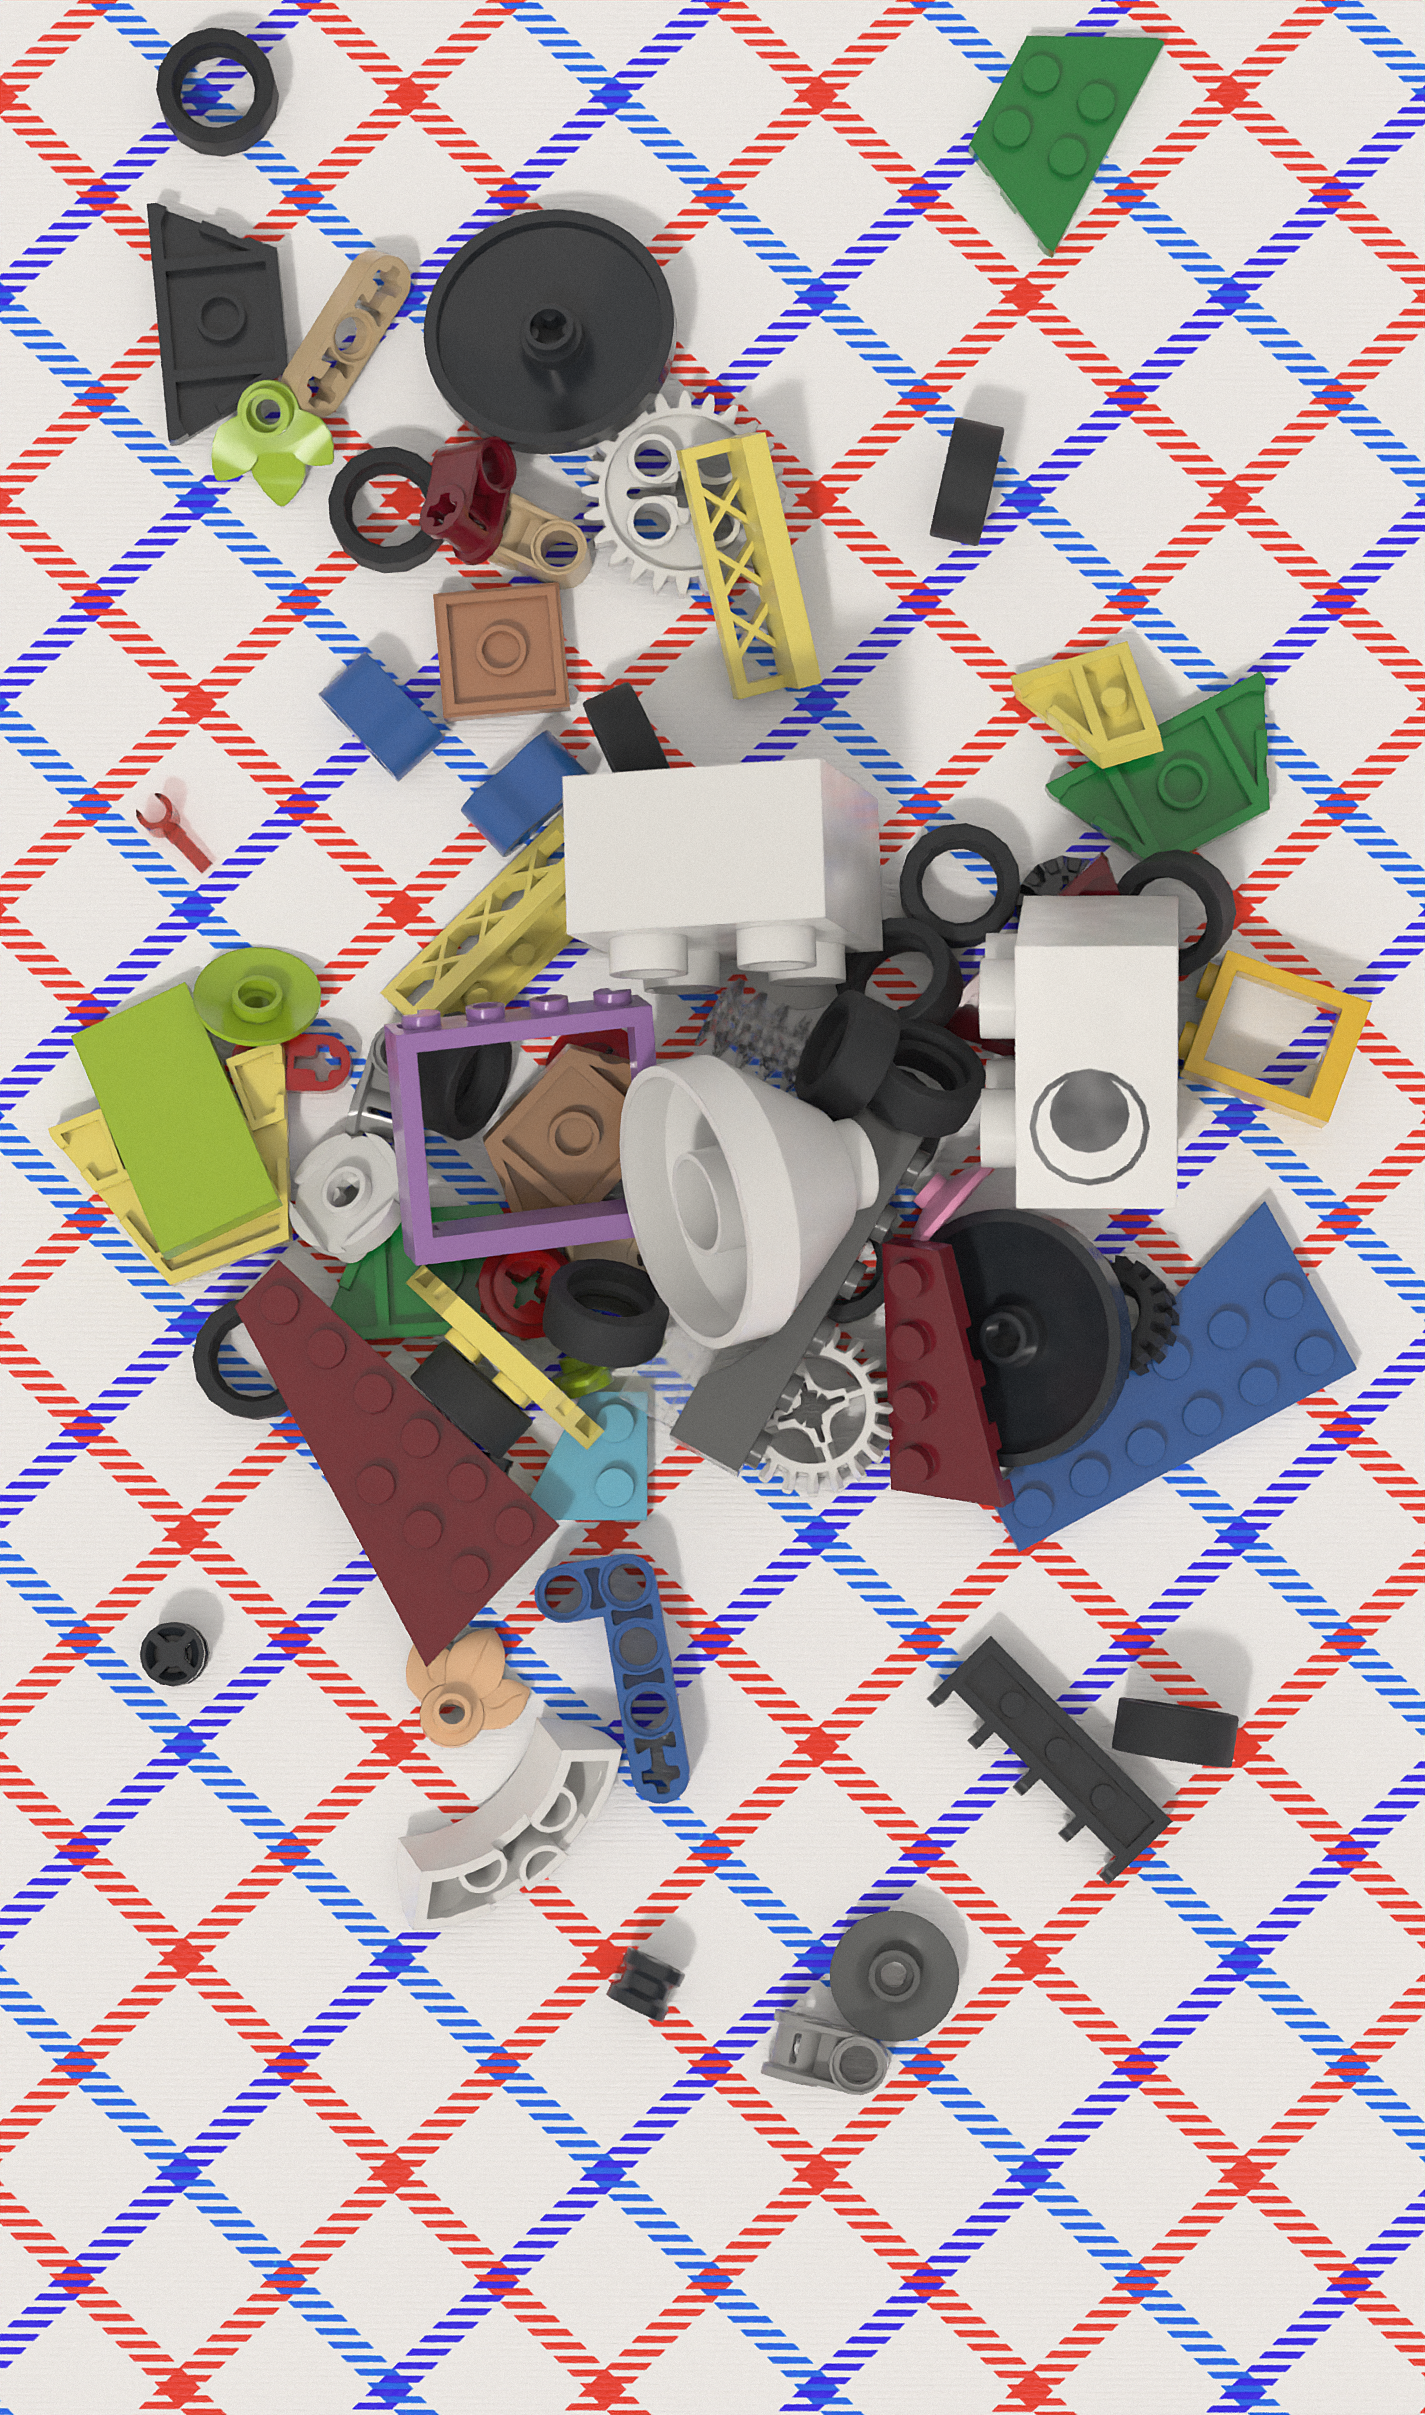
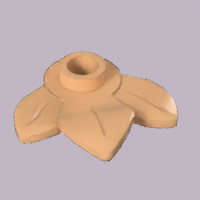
M494 1629L478 1630L466 1635L456 1642L450 1651L445 1648L428 1667L425 1666L415 1645H412L406 1665V1684L413 1695L422 1703L419 1714L420 1725L426 1737L434 1744L444 1748L463 1747L472 1742L481 1730L504 1729L516 1721L523 1712L530 1695V1689L517 1681L502 1678L505 1668V1650L498 1633ZM447 1705H456L463 1710L464 1717L458 1723H446L440 1717L441 1709Z

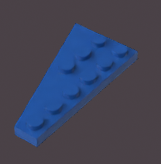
M1265 1201L1174 1297L1177 1304L1173 1305L1172 1308L1179 1314V1326L1171 1325V1331L1177 1336L1174 1346L1172 1347L1164 1343L1160 1349L1167 1357L1160 1364L1153 1359L1149 1360L1146 1365L1150 1372L1139 1376L1133 1370L1128 1371L1129 1379H1126L1114 1409L1101 1427L1083 1444L1056 1459L1015 1467L1004 1478H1010L1015 1501L1003 1508L995 1506L994 1508L1018 1552L1357 1370L1356 1365Z

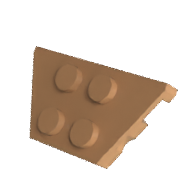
M568 1043L482 1137L512 1213L600 1202L621 1180L620 1123L624 1100L632 1083L630 1059Z

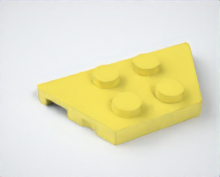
M422 1265L406 1282L411 1289L453 1326L444 1335L448 1341L476 1366L486 1357L500 1370L492 1381L520 1407L525 1409L533 1400L586 1450L605 1432L426 1266Z

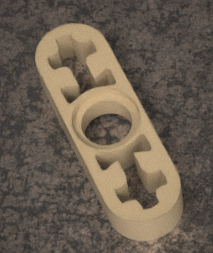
M368 250L359 254L352 261L282 375L281 382L290 387L300 409L324 418L331 415L340 406L408 296L411 276L403 260L380 251ZM378 270L380 271L379 277L384 282L379 292L377 291L378 285L373 280ZM357 300H361L360 305L368 307L370 309L369 312L355 307ZM352 317L356 325L355 339L347 349L340 351L335 341L336 330L344 319ZM325 356L337 361L335 367L331 368V363L322 360V357ZM311 377H315L314 383L319 387L314 397H311L312 391L307 387Z

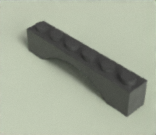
M867 1105L859 1114L851 1119L864 1130L875 1154L879 1174V1189L876 1201L872 1206L856 1211L851 1228L786 1324L763 1345L732 1365L701 1377L669 1434L671 1441L736 1477L739 1476L745 1464L755 1470L774 1438V1435L764 1430L776 1407L786 1413L789 1411L806 1380L796 1374L798 1367L807 1351L816 1356H819L837 1324V1322L827 1317L838 1295L848 1300L853 1296L868 1268L867 1265L858 1261L870 1238L880 1244L882 1243L899 1212V1209L890 1205L899 1185L902 1182L912 1188L930 1156V1153L921 1149L925 1137H919L896 1129L877 1117Z

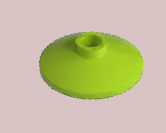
M250 947L228 952L210 962L201 971L195 982L193 1002L195 1012L201 1023L219 1038L244 1046H270L295 1038L313 1023L321 1005V988L312 969L296 956L272 948Z

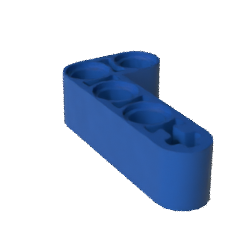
M618 1554L557 1565L547 1569L539 1577L534 1595L538 1610L546 1618L557 1623H573L604 1618L631 1778L636 1791L645 1800L655 1804H666L676 1800L685 1792L690 1781V1763L659 1587L653 1567L645 1559L634 1554ZM625 1564H633L639 1567L646 1578V1588L643 1594L631 1602L618 1600L610 1589V1577L613 1571ZM560 1576L575 1578L582 1588V1600L579 1606L568 1613L555 1611L547 1600L549 1584ZM636 1627L649 1630L657 1641L655 1657L645 1665L629 1663L621 1652L623 1636L629 1630ZM646 1691H654L661 1694L669 1707L665 1723L655 1729H646L640 1726L632 1715V1704L635 1698L640 1693ZM669 1732H674L676 1746L663 1745L662 1748L666 1764L668 1766L678 1765L680 1777H675L670 1781V1791L659 1792L656 1782L645 1783L643 1778V1771L653 1767L651 1747L638 1752L636 1738L657 1739Z

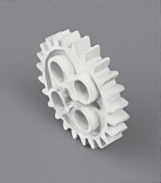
M682 390L678 408H669L664 396L658 393L655 398L654 413L648 415L644 411L632 425L614 435L616 438L615 442L605 440L594 445L595 450L605 460L604 462L586 461L584 466V472L599 481L598 484L587 485L581 488L582 499L598 503V507L584 514V524L603 525L604 528L593 539L594 548H604L613 545L615 550L609 559L608 567L612 570L628 561L632 565L629 577V584L632 586L645 573L653 576V595L658 596L666 581L675 582L678 598L684 599L689 582L697 581L705 597L710 596L690 509L678 507L677 497L672 495L630 499L627 496V491L630 489H640L659 494L674 493L677 483L683 482L676 450L757 431L759 423L756 420L747 423L741 428L734 424L738 411V406L735 404L730 406L722 416L715 414V401L712 394H709L701 408L697 409L692 408L688 390ZM767 441L771 454L774 444L772 441ZM644 450H659L669 460L670 467L661 476H645L635 466L634 459ZM696 460L702 487L713 494L724 492L733 478L732 473L730 472L721 478L708 477L701 471L698 466V460ZM773 464L777 480L782 476L784 470L782 465ZM778 489L781 503H783L786 499V491ZM705 500L708 513H712L715 506ZM738 500L732 501L730 505L740 511ZM644 512H657L668 522L669 531L660 539H644L634 528L633 522L637 516ZM725 513L724 517L730 522L732 532L724 540L715 541V545L718 551L735 561L747 538L744 525ZM750 556L745 568L753 572L754 568ZM720 563L724 580L730 569Z

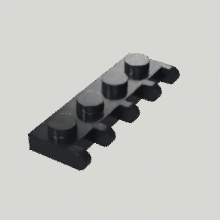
M989 1636L927 1697L930 1704L936 1708L942 1705L954 1691L985 1722L967 1740L972 1747L977 1750L995 1732L1030 1768L1012 1786L1020 1796H1023L1040 1779L1075 1814L1058 1832V1835L1066 1843L1086 1826L1116 1856L1103 1867L1099 1874V1877L1107 1885L1173 1822L992 1636Z

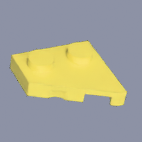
M1127 641L1010 676L1016 699L1102 769L1164 751L1156 720Z

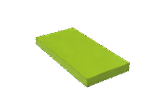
M186 982L71 1036L156 1243L166 1260L283 1206L210 1032L201 1023L195 1012L193 993Z

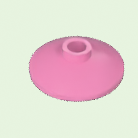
M978 1162L949 1180L939 1172L936 1173L913 1200L923 1210L910 1239L928 1241L968 1200L993 1168L981 1167V1162Z

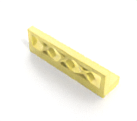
M744 433L676 450L733 699L740 700L785 687L801 689L822 683L766 433ZM727 452L733 478L722 497L719 498L702 487L696 460ZM736 494L740 511L730 505ZM705 500L715 506L710 517ZM725 513L744 525L747 538L735 561L718 551L714 541L713 533ZM750 556L754 568V573L745 568V565L749 560ZM720 563L730 569L724 580ZM739 575L758 586L761 603L749 623L731 612L727 597ZM764 619L769 635L759 630ZM734 625L744 630L739 641L737 640ZM755 637L772 648L778 674L747 682L742 657Z
M561 815L534 839L380 992L402 1015L417 1014V1010L423 1009L439 1010L441 1017L447 1013L457 1011L466 1014L465 1007L467 1005L480 1002H502L506 1006L574 939V937L567 934L565 856L557 864L546 866L547 859L564 843V818ZM524 890L523 898L512 909L501 911L503 902L513 892ZM479 934L478 943L467 954L456 956L458 947L469 936ZM434 979L433 987L414 1006L406 1000L424 981Z

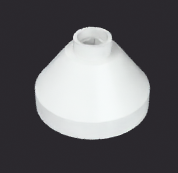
M696 1055L643 1069L633 1079L627 1091L620 1123V1164L624 1195L633 1233L644 1265L658 1295L668 1306L669 1313L692 1339L709 1348L720 1349L776 1333L786 1324L851 1228L856 1211L868 1208L876 1201L879 1189L878 1167L873 1148L866 1133L854 1120L842 1119L833 1122L823 1111L710 1055Z

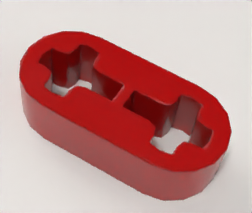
M299 1034L295 1038L282 1042L287 1059V1068H285L287 1093H335L345 1087L350 1080L354 1067L352 1055L347 1047L337 1038L324 1034ZM236 1044L231 1057L256 1047ZM327 1047L334 1059L341 1060L340 1070H331L328 1075V1081H318V1075L314 1070L297 1068V1059H316L319 1055V1048Z

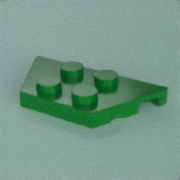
M1026 36L969 144L968 152L984 174L994 180L1000 189L1001 197L1014 214H1019L1037 238V245L1045 255L1051 258L1055 255L1163 51L1164 41L1158 38Z
M1260 671L1157 725L1164 751L1105 769L1100 768L1091 760L1046 784L1045 792L1050 799L1139 861L1144 860L1155 852L1179 849L1193 853L1267 814L1270 810L1266 760L1268 755L1264 701L1266 683L1262 672Z
M498 1203L430 1207L432 1223L504 1214ZM402 1222L380 1246L368 1252L358 1262L347 1263L338 1284V1291L330 1307L364 1340L444 1336L453 1327L406 1284L422 1265L416 1266L404 1252ZM487 1257L424 1265L497 1331L496 1324L489 1316L480 1312L481 1300L479 1290L475 1287L483 1261ZM537 1271L521 1283L511 1278V1283L518 1290L514 1298L516 1300L513 1305L514 1308L517 1309L529 1300H534L540 1304L541 1299L533 1293L537 1285L535 1281L539 1276Z

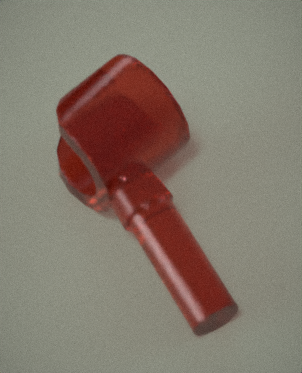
M154 793L156 798L166 808V814L159 822L151 823L137 809L136 818L139 823L153 837L166 838L172 845H175L194 867L203 874L213 863L179 825L180 814L169 798L161 793Z

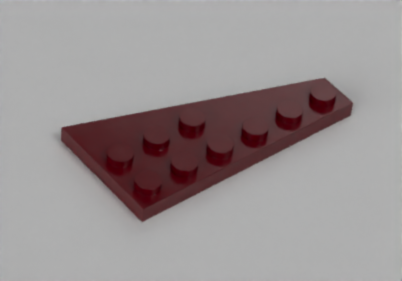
M278 1260L234 1307L425 1666L428 1667L561 1525L284 1263Z

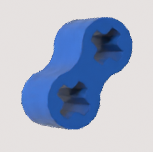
M366 652L361 654L318 694L319 698L336 718L361 742L397 782L445 740L432 721Z
M546 730L531 740L502 770L479 787L464 803L460 811L502 857H507L526 843L547 820L563 808L562 776L590 774L549 730Z

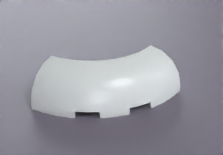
M536 1718L533 1735L521 1763L512 1777L493 1798L474 1813L448 1827L426 1834L398 1837L396 1858L398 1891L402 1910L412 1930L436 1929L484 1916L492 1912L489 1905L506 1898L524 1886L530 1891L550 1876L569 1857L565 1850L578 1836L587 1821L590 1820L595 1823L610 1794L618 1771L622 1753L620 1745L606 1733L584 1724L562 1719Z

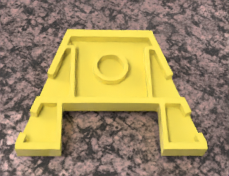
M282 1043L259 1046L226 1059V1063L248 1119L247 1122L283 1206L169 1260H166L159 1250L101 1108L48 1128L53 1141L66 1153L81 1172L82 1177L120 1220V1224L171 1286L180 1285L293 1241L292 1224L288 1213L289 1200L291 1201L288 1097L285 1071L286 1056Z

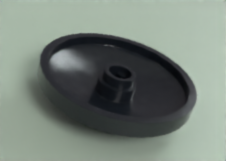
M549 209L526 212L495 223L478 233L455 253L444 267L430 294L424 320V348L427 363L437 389L448 408L468 429L481 438L498 436L513 451L528 454L548 455L578 451L601 443L628 427L649 407L664 385L672 366L677 342L675 306L667 280L653 255L637 238L619 225L602 217L575 210Z
M1021 1208L989 1209L961 1216L945 1224L928 1241L952 1244L972 1324L965 1330L972 1356L975 1360H981L986 1385L982 1386L980 1390L988 1422L996 1421L1002 1448L996 1451L999 1466L1020 1467L1056 1459L1071 1452L1088 1440L1106 1421L1122 1393L1127 1378L1132 1345L1131 1323L1125 1296L1117 1276L1099 1249L1086 1236L1066 1222L1046 1213Z

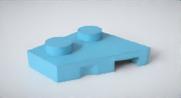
M592 1392L581 1396L577 1406L605 1432L586 1450L564 1429L530 1497L554 1520L647 1521L648 1392Z

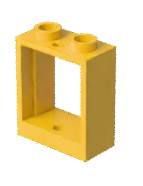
M1230 950L1226 951L1219 965L1208 962L1195 995L1196 998L1206 1001L1198 1024L1186 1021L1178 1040V1058L1184 1060L1179 1077L1322 1129L1329 1123L1372 1003ZM1235 976L1337 1013L1306 1097L1204 1060Z

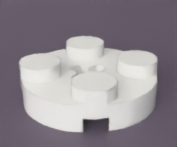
M365 1132L368 1137L359 1136L353 1138L348 1133H343L328 1138L307 1155L299 1166L293 1180L299 1185V1189L296 1194V1204L289 1200L288 1213L296 1233L317 1251L325 1255L337 1257L345 1263H354L361 1260L368 1252L385 1242L401 1223L395 1148L376 1134ZM352 1184L359 1189L358 1195L350 1204L341 1207L347 1200L343 1192Z

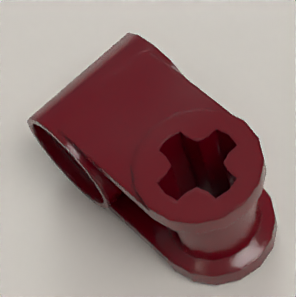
M495 436L441 447L435 453L432 460V474L426 500L420 512L419 524L422 531L433 539H444L452 545L455 556L466 565H477L486 561L499 547L503 537V523L511 488L514 485L517 473L515 456L511 447L505 441Z

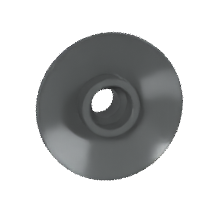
M883 1911L861 1919L842 1936L832 1956L830 1987L839 2011L857 2030L878 2040L892 2042L907 2041L928 2033L946 2017L952 2008L958 1992L959 1966L949 1940L932 1922L910 1912ZM891 1962L900 1963L906 1969L904 1982L896 1987L886 1985L881 1978L882 1969Z

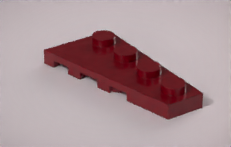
M894 1237L882 1243L888 1403L893 1406V1411L888 1414L889 1427L892 1429L891 1436L893 1438L889 1440L891 1490L1003 1508L1015 1501L1010 1478H1002L996 1451L1002 1448L996 1421L988 1422L980 1390L982 1386L986 1385L981 1360H975L971 1354L965 1330L972 1324L952 1244Z

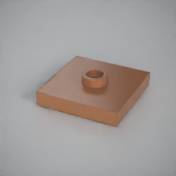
M559 582L433 594L445 722L571 711Z

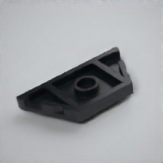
M148 203L147 215L167 433L170 445L178 446L237 411L239 399L250 385L266 379L281 382L282 375L289 364L280 258L278 250L274 246L249 237L245 239L229 234L225 228L204 220H202V223L169 212L167 207L161 204Z

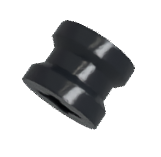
M180 1622L159 1624L149 1631L142 1642L140 1651L142 1667L147 1675L157 1683L167 1686L186 1685L198 1679L208 1666L210 1655L208 1642L201 1631L190 1624Z
M628 1947L623 1957L625 1970L619 1980L611 1982L606 1995L640 2014L663 2022L669 2011L666 2000L671 1990L681 1986L686 1974L653 1956Z

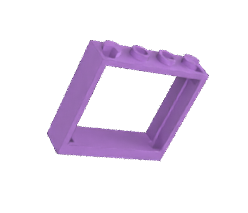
M602 988L593 991L594 1000L568 1002L567 995L549 994L530 998V1007L505 1010V1005L502 1002H480L467 1005L465 1007L466 1015L441 1017L439 1010L423 1009L417 1010V1014L402 1015V1022L384 1024L404 1252L416 1266L635 1238L625 1199L432 1223L417 1053L627 1028L632 1082L643 1069L657 1065L653 1011L650 1003L637 994L632 995L631 989L612 991L609 988Z

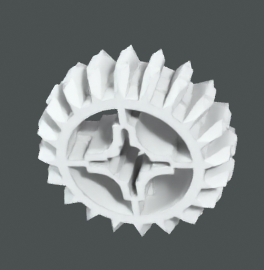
M838 1327L834 1328L819 1356L807 1351L804 1358H820L831 1361L845 1369L857 1384L831 1391L821 1389L813 1382L804 1358L796 1371V1374L806 1379L804 1383L807 1392L817 1394L816 1401L821 1396L826 1399L827 1403L840 1398L844 1400L843 1402L831 1405L830 1409L821 1415L822 1425L820 1429L824 1442L819 1441L815 1428L805 1427L806 1420L802 1424H799L795 1418L785 1422L778 1421L793 1415V1411L801 1407L800 1396H802V1390L799 1391L787 1413L782 1410L774 1411L764 1429L770 1434L787 1430L801 1431L808 1436L816 1452L819 1463H800L786 1458L769 1445L763 1456L768 1463L761 1470L758 1478L763 1483H768L776 1469L787 1473L782 1483V1492L786 1494H791L794 1490L796 1476L808 1478L806 1490L809 1497L818 1496V1477L829 1476L830 1486L834 1493L842 1492L844 1484L839 1471L848 1467L852 1476L861 1482L866 1478L867 1474L856 1460L862 1454L875 1463H880L883 1460L884 1454L881 1450L870 1444L873 1435L883 1440L893 1439L891 1436L892 1429L889 1426L877 1424L878 1415L888 1416L893 1411L891 1404L888 1402L878 1403L877 1394L887 1392V1378H882L873 1383L868 1375L879 1368L882 1364V1359L879 1355H874L861 1365L855 1359L864 1345V1341L859 1337H855L851 1341L846 1352L836 1348L841 1335V1329ZM759 1340L756 1343V1347L758 1348L763 1345L766 1340ZM864 1403L865 1420L863 1429L855 1443L838 1457L830 1433V1423L838 1413L852 1406Z

